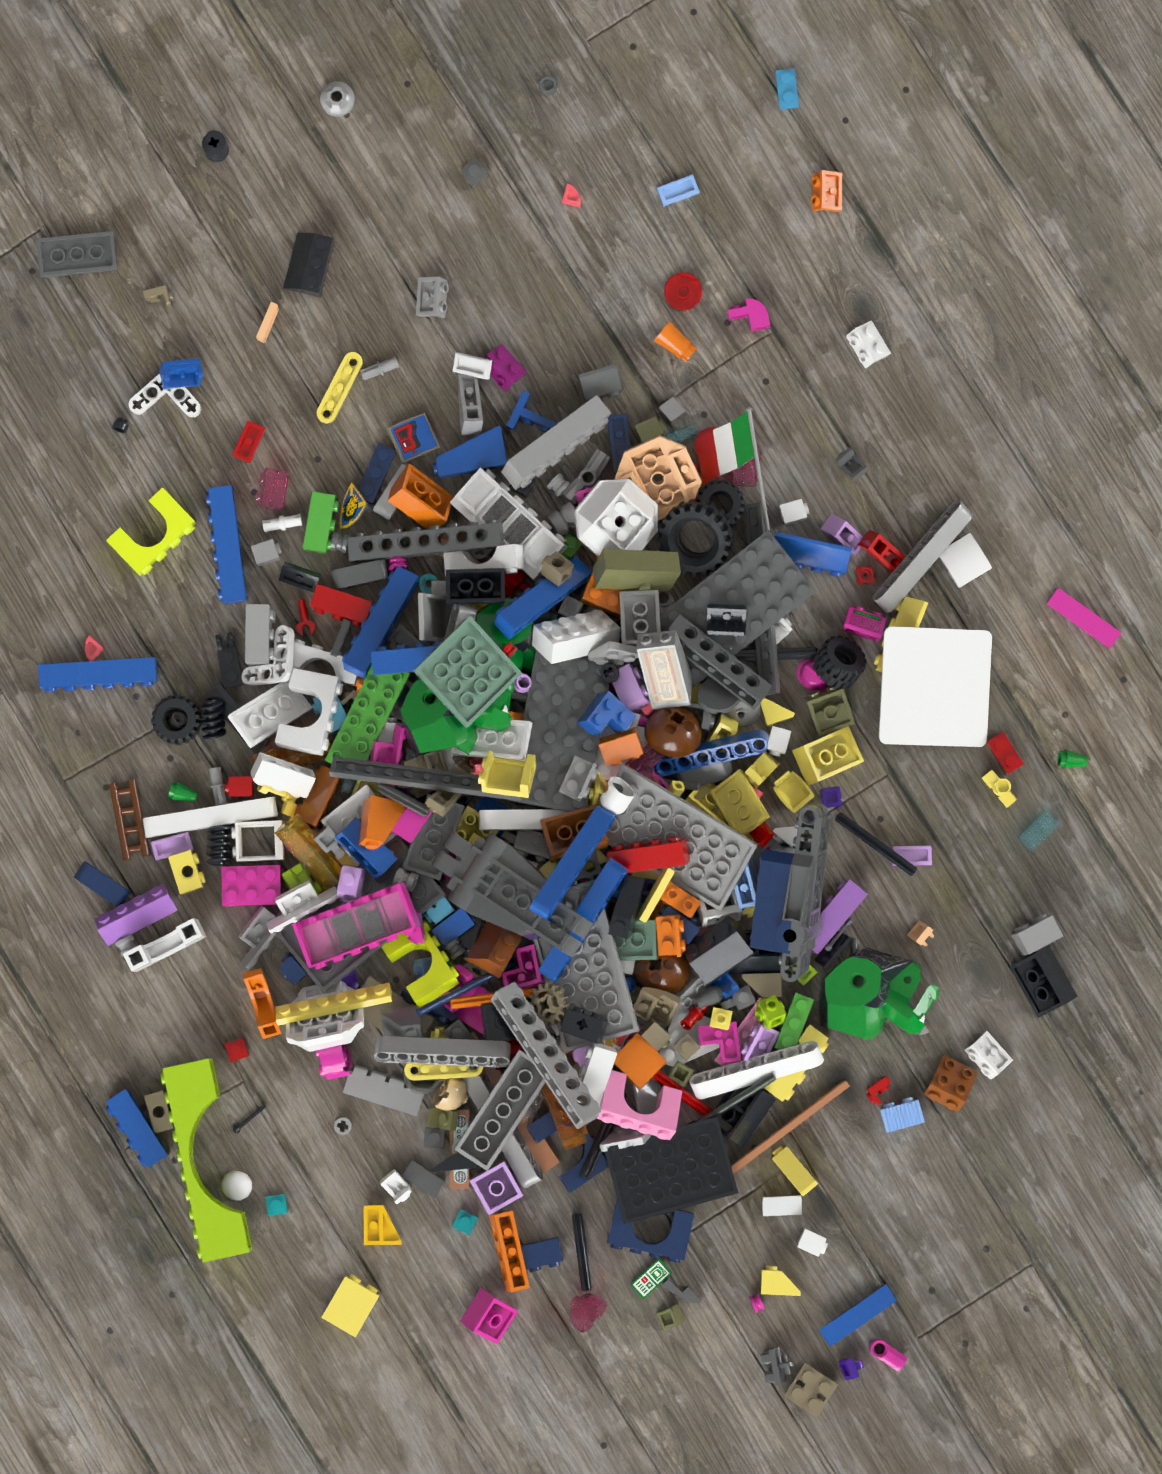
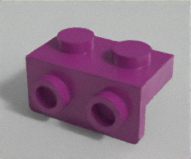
M503 344L485 356V359L492 360L490 376L505 392L527 373Z

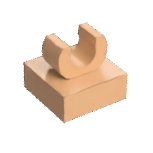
M920 920L907 934L913 941L924 946L928 945L925 942L928 936L934 938L933 930Z

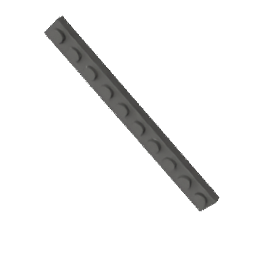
M762 502L744 505L747 546L766 532ZM774 624L755 639L758 675L772 685L767 695L780 693Z
M333 757L329 771L330 777L523 801V797L482 792V786L478 783L479 775L342 757Z

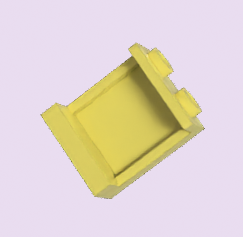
M489 750L487 757L483 758L482 768L484 770L479 773L478 783L482 786V792L529 798L536 770L535 755L527 754L526 761L495 758L493 757V751Z
M351 1274L350 1277L345 1276L321 1318L356 1337L380 1294L377 1293L378 1289L369 1284L367 1287L360 1283L361 1279Z

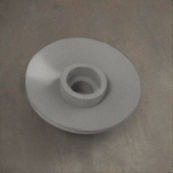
M740 701L731 711L723 714L737 721L738 726H748L756 722L760 717L761 705L759 704L753 710Z

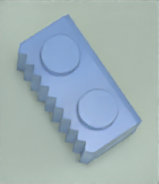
M913 1097L902 1099L903 1103L895 1105L894 1102L884 1104V1108L880 1109L885 1131L888 1133L924 1123L919 1099L914 1100Z

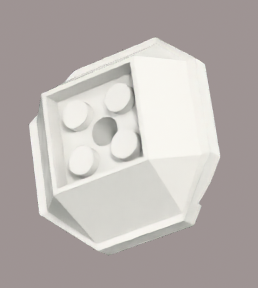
M630 479L598 481L574 509L577 538L598 557L603 549L643 550L658 531V504ZM618 516L622 518V524L619 527L615 525V519Z
M341 980L325 993H322L317 985L308 986L300 990L298 997L292 1003L352 991L354 989L348 987ZM364 1008L286 1024L287 1042L298 1045L309 1052L351 1043L358 1031L364 1027Z

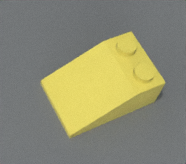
M849 726L792 750L808 786L864 762Z

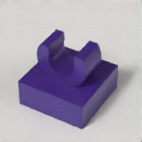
M846 1358L838 1361L845 1380L859 1377L857 1370L864 1368L862 1360L853 1361V1358Z

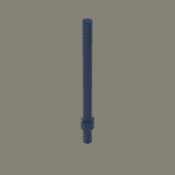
M513 960L509 961L504 972L516 967ZM486 973L417 1008L416 1014L421 1016L498 977Z

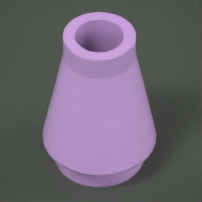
M521 674L514 681L513 692H528L531 687L530 677L526 674Z

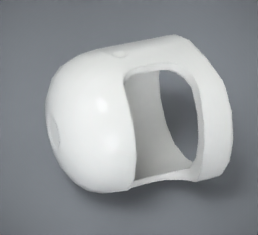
M613 776L607 782L608 791L602 793L600 803L604 809L618 815L626 810L635 793L622 778ZM613 783L620 784L623 787V792L620 793Z

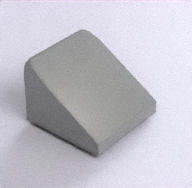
M674 397L658 408L670 424L685 412Z

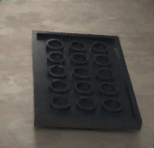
M718 1117L678 1127L670 1140L660 1139L652 1135L642 1145L619 1149L618 1145H613L608 1148V1151H605L624 1225L738 1194Z

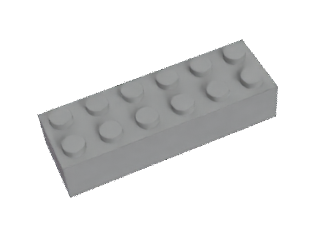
M596 395L509 459L501 473L515 490L519 487L525 488L532 482L531 479L535 476L538 478L547 471V467L550 465L553 467L560 462V458L564 454L568 456L576 449L575 447L579 443L583 445L590 439L589 436L593 433L598 434L605 428L604 425L609 422L608 417L611 412Z
M519 1048L454 1149L486 1171L489 1170L545 1084L544 1079L526 1052Z

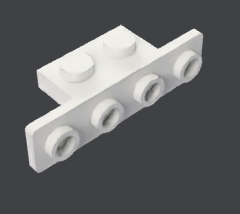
M308 880L274 898L282 914L266 923L269 932H279L286 925L298 922L303 916L318 911L320 907L335 902L339 898L336 887L334 886L317 895L311 882Z

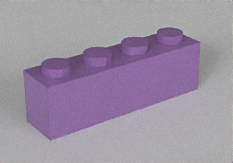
M851 880L848 882L843 881L837 888L839 893L835 897L831 895L824 903L827 907L823 912L820 911L823 930L816 939V947L811 949L816 954L822 950L868 895Z
M163 883L117 906L115 909L101 914L94 920L99 933L107 946L174 913L177 911L172 896Z

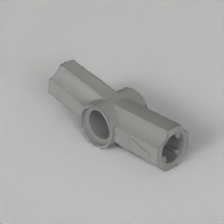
M596 449L584 470L580 472V475L562 494L575 505L577 499L574 492L594 486L611 458ZM587 473H591L594 476L593 481L590 483L583 481V477Z

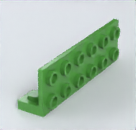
M371 666L325 761L332 764L333 757L368 761L372 752L373 740L378 741L410 676V672L373 675Z

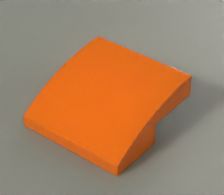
M636 1033L617 1053L613 1065L622 1073L627 1074L626 1078L641 1090L667 1061L640 1034Z

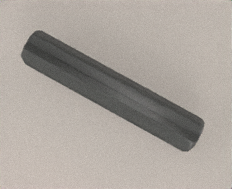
M380 783L378 785L377 792L423 817L429 815L430 809L426 807L427 805L388 784Z

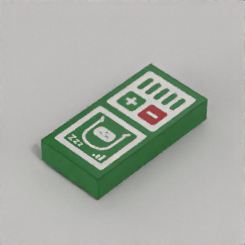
M658 1258L630 1285L645 1299L672 1274V1271Z

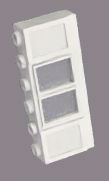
M479 468L450 503L470 522L485 524L486 520H497V523L503 524L504 545L518 544L523 546V570L533 580L538 581L543 576L541 574L543 559L547 555H552L555 551L562 554L568 548L564 544L566 539L559 533L556 535L550 531L552 527L545 520L540 522L536 518L538 514L530 507L526 509L522 505L524 501L516 494L513 497L508 492L510 488L503 482L499 484L495 480L496 475L489 469L485 471ZM485 530L481 531L484 535H487Z

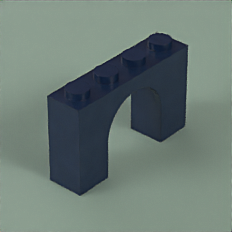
M558 1105L526 1127L536 1144L558 1130H569L580 1138L583 1146L581 1159L575 1166L558 1176L569 1193L609 1167L605 1152H602L591 1178L586 1180L580 1177V1172L595 1141L594 1135L590 1136L587 1132V1124L577 1129L561 1105Z
M617 1199L607 1243L611 1244L610 1247L622 1250V1247L630 1248L629 1252L641 1254L642 1251L649 1252L650 1257L660 1259L661 1255L667 1256L668 1261L679 1263L680 1260L685 1259L694 1213L683 1210L674 1211L668 1235L660 1242L646 1243L635 1235L632 1223L624 1225Z

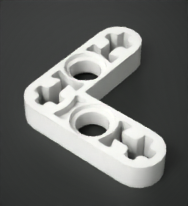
M160 373L135 394L128 404L131 412L139 415L144 413L167 393L188 417H197L201 412L199 402L185 387L163 389L161 391L155 384L157 381L159 384L162 383ZM149 388L157 389L158 393L154 398L147 396ZM177 389L184 390L185 395L182 399L174 397V392ZM142 394L148 401H150L149 403L143 401L141 403L142 408L140 410L138 408L133 409L135 407V405L133 404L135 401L139 403L143 400V398L140 397ZM188 397L191 398L188 402L192 406L197 405L195 407L196 412L194 413L192 411L187 412L189 407L185 403L181 406V403L185 402Z
M281 625L276 629L273 664L252 666L244 669L241 677L245 684L258 686L286 682L291 679L294 660V631L292 628ZM286 648L287 654L284 658H281V652ZM270 670V676L265 679V672Z

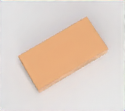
M273 302L270 303L256 336L257 340L262 343L266 342L279 311L278 305Z

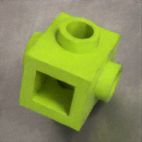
M773 995L771 997H763L758 1001L755 1015L758 1021L763 1023L766 1030H769L784 1023L786 1012L783 1003L780 1000L778 1001L776 996Z

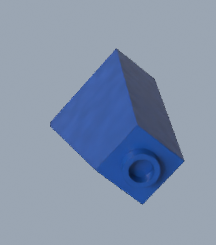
M497 426L436 457V463H433L435 475L439 474V478L444 479L476 473L479 468L486 471L487 469L492 470L505 467L507 458L501 426Z

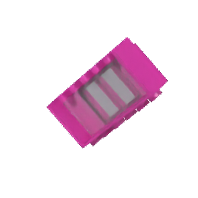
M403 881L296 922L292 926L308 968L315 966L317 970L327 966V961L333 960L335 963L345 959V954L351 953V956L362 952L361 948L366 946L372 949L380 946L379 942L386 939L388 943L398 939L397 935L403 932L405 936L416 932L415 928L421 926Z

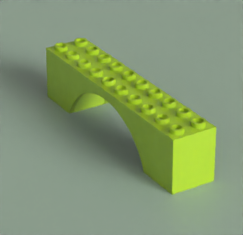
M213 1058L162 1068L163 1073H160L162 1084H166L167 1092H164L167 1104L170 1103L171 1111L168 1112L170 1123H174L175 1131H172L174 1142H178L179 1150H176L179 1162L182 1161L183 1169L180 1170L182 1181H186L187 1189H184L187 1201L190 1200L191 1208L188 1209L189 1216L195 1223L193 1235L194 1239H198L199 1247H197L198 1258H202L203 1262L249 1253L253 1249L245 1211L231 1208L216 1199L201 1181L194 1162L193 1143L196 1128L207 1108L220 1097Z

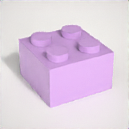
M627 664L618 669L620 673L619 678L613 682V686L619 700L630 711L638 714L642 712L641 708L650 703L643 672L638 667Z
M503 1160L492 1165L488 1171L483 1170L468 1179L488 1215L523 1196Z

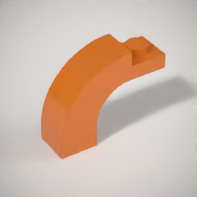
M259 968L242 973L262 1038L265 1039L282 1034L280 1025H277L276 1008L262 969Z

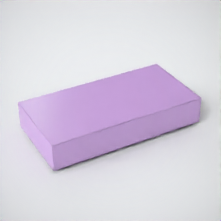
M189 831L151 842L156 861L188 850H194Z
M892 846V850L914 866L932 865L931 846Z

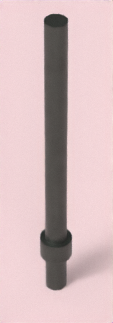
M773 1073L698 1120H692L687 1125L718 1117L777 1080Z

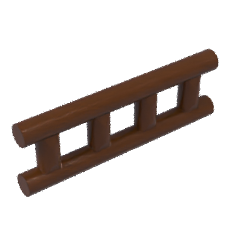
M136 779L128 780L129 787L117 789V783L109 784L123 861L131 859L130 853L140 851L142 852V857L150 856L147 838L145 837ZM131 794L132 806L121 808L119 796ZM134 813L136 825L125 827L123 815ZM138 832L140 844L128 846L126 834Z

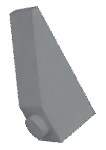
M458 374L461 435H481L483 416L478 377Z

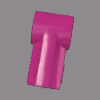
M879 1338L871 1340L868 1345L869 1352L898 1372L903 1368L908 1357ZM877 1343H882L883 1350L880 1353L874 1352V1346Z

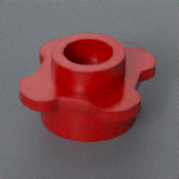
M869 565L863 568L858 566L855 569L857 573L856 583L858 585L863 583L872 585L875 582L873 566Z

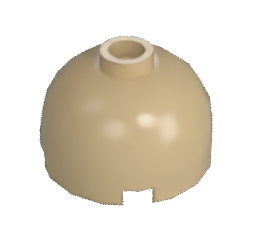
M462 1078L441 1080L443 1083L440 1088L438 1087L435 1090L433 1096L434 1107L445 1111H453L459 1108L461 1104L466 1103L469 1094L466 1093L467 1086Z

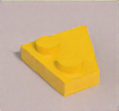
M364 1205V1245H402V1241L384 1205Z

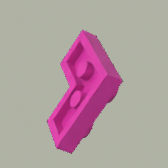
M730 1022L729 1030L713 1028L710 1025L697 1026L700 1046L719 1044L721 1063L741 1061L737 1022Z

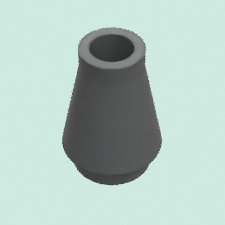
M710 985L701 994L693 998V1003L697 1009L720 1003V1000L723 999L722 991L717 985Z

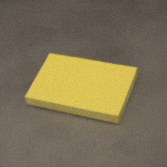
M741 769L710 791L729 826L745 836L770 818Z

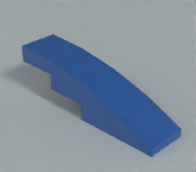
M885 1284L851 1308L845 1310L819 1329L830 1347L897 1300Z

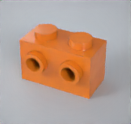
M636 727L599 739L598 745L606 766H616L621 764L623 760L629 758L634 760L643 754V745Z

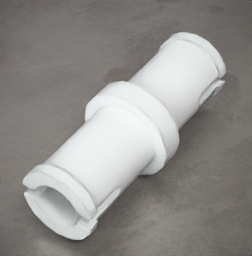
M301 513L286 517L281 515L279 518L262 520L264 532L279 529L284 531L286 528L303 526Z

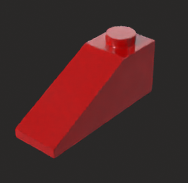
M868 530L857 544L891 573L905 558L882 535Z

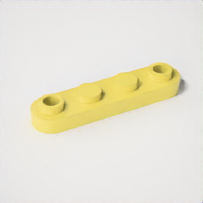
M350 352L345 355L317 409V417L322 423L328 424L335 420L362 368L363 360L356 352ZM356 360L357 364L355 366H351L350 361ZM325 411L331 413L329 417L323 416Z
M406 1064L404 1072L406 1077L413 1081L468 1078L479 1076L482 1073L483 1067L477 1066L475 1071H471L469 1066ZM416 1067L418 1073L412 1074L410 1072L411 1068Z

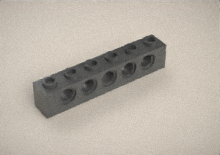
M680 614L667 630H676L685 656L689 661L751 709L755 710L772 688V685L753 672L750 667L744 665L734 655L721 647L719 643L712 640Z

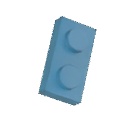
M795 68L775 70L779 110L798 108Z

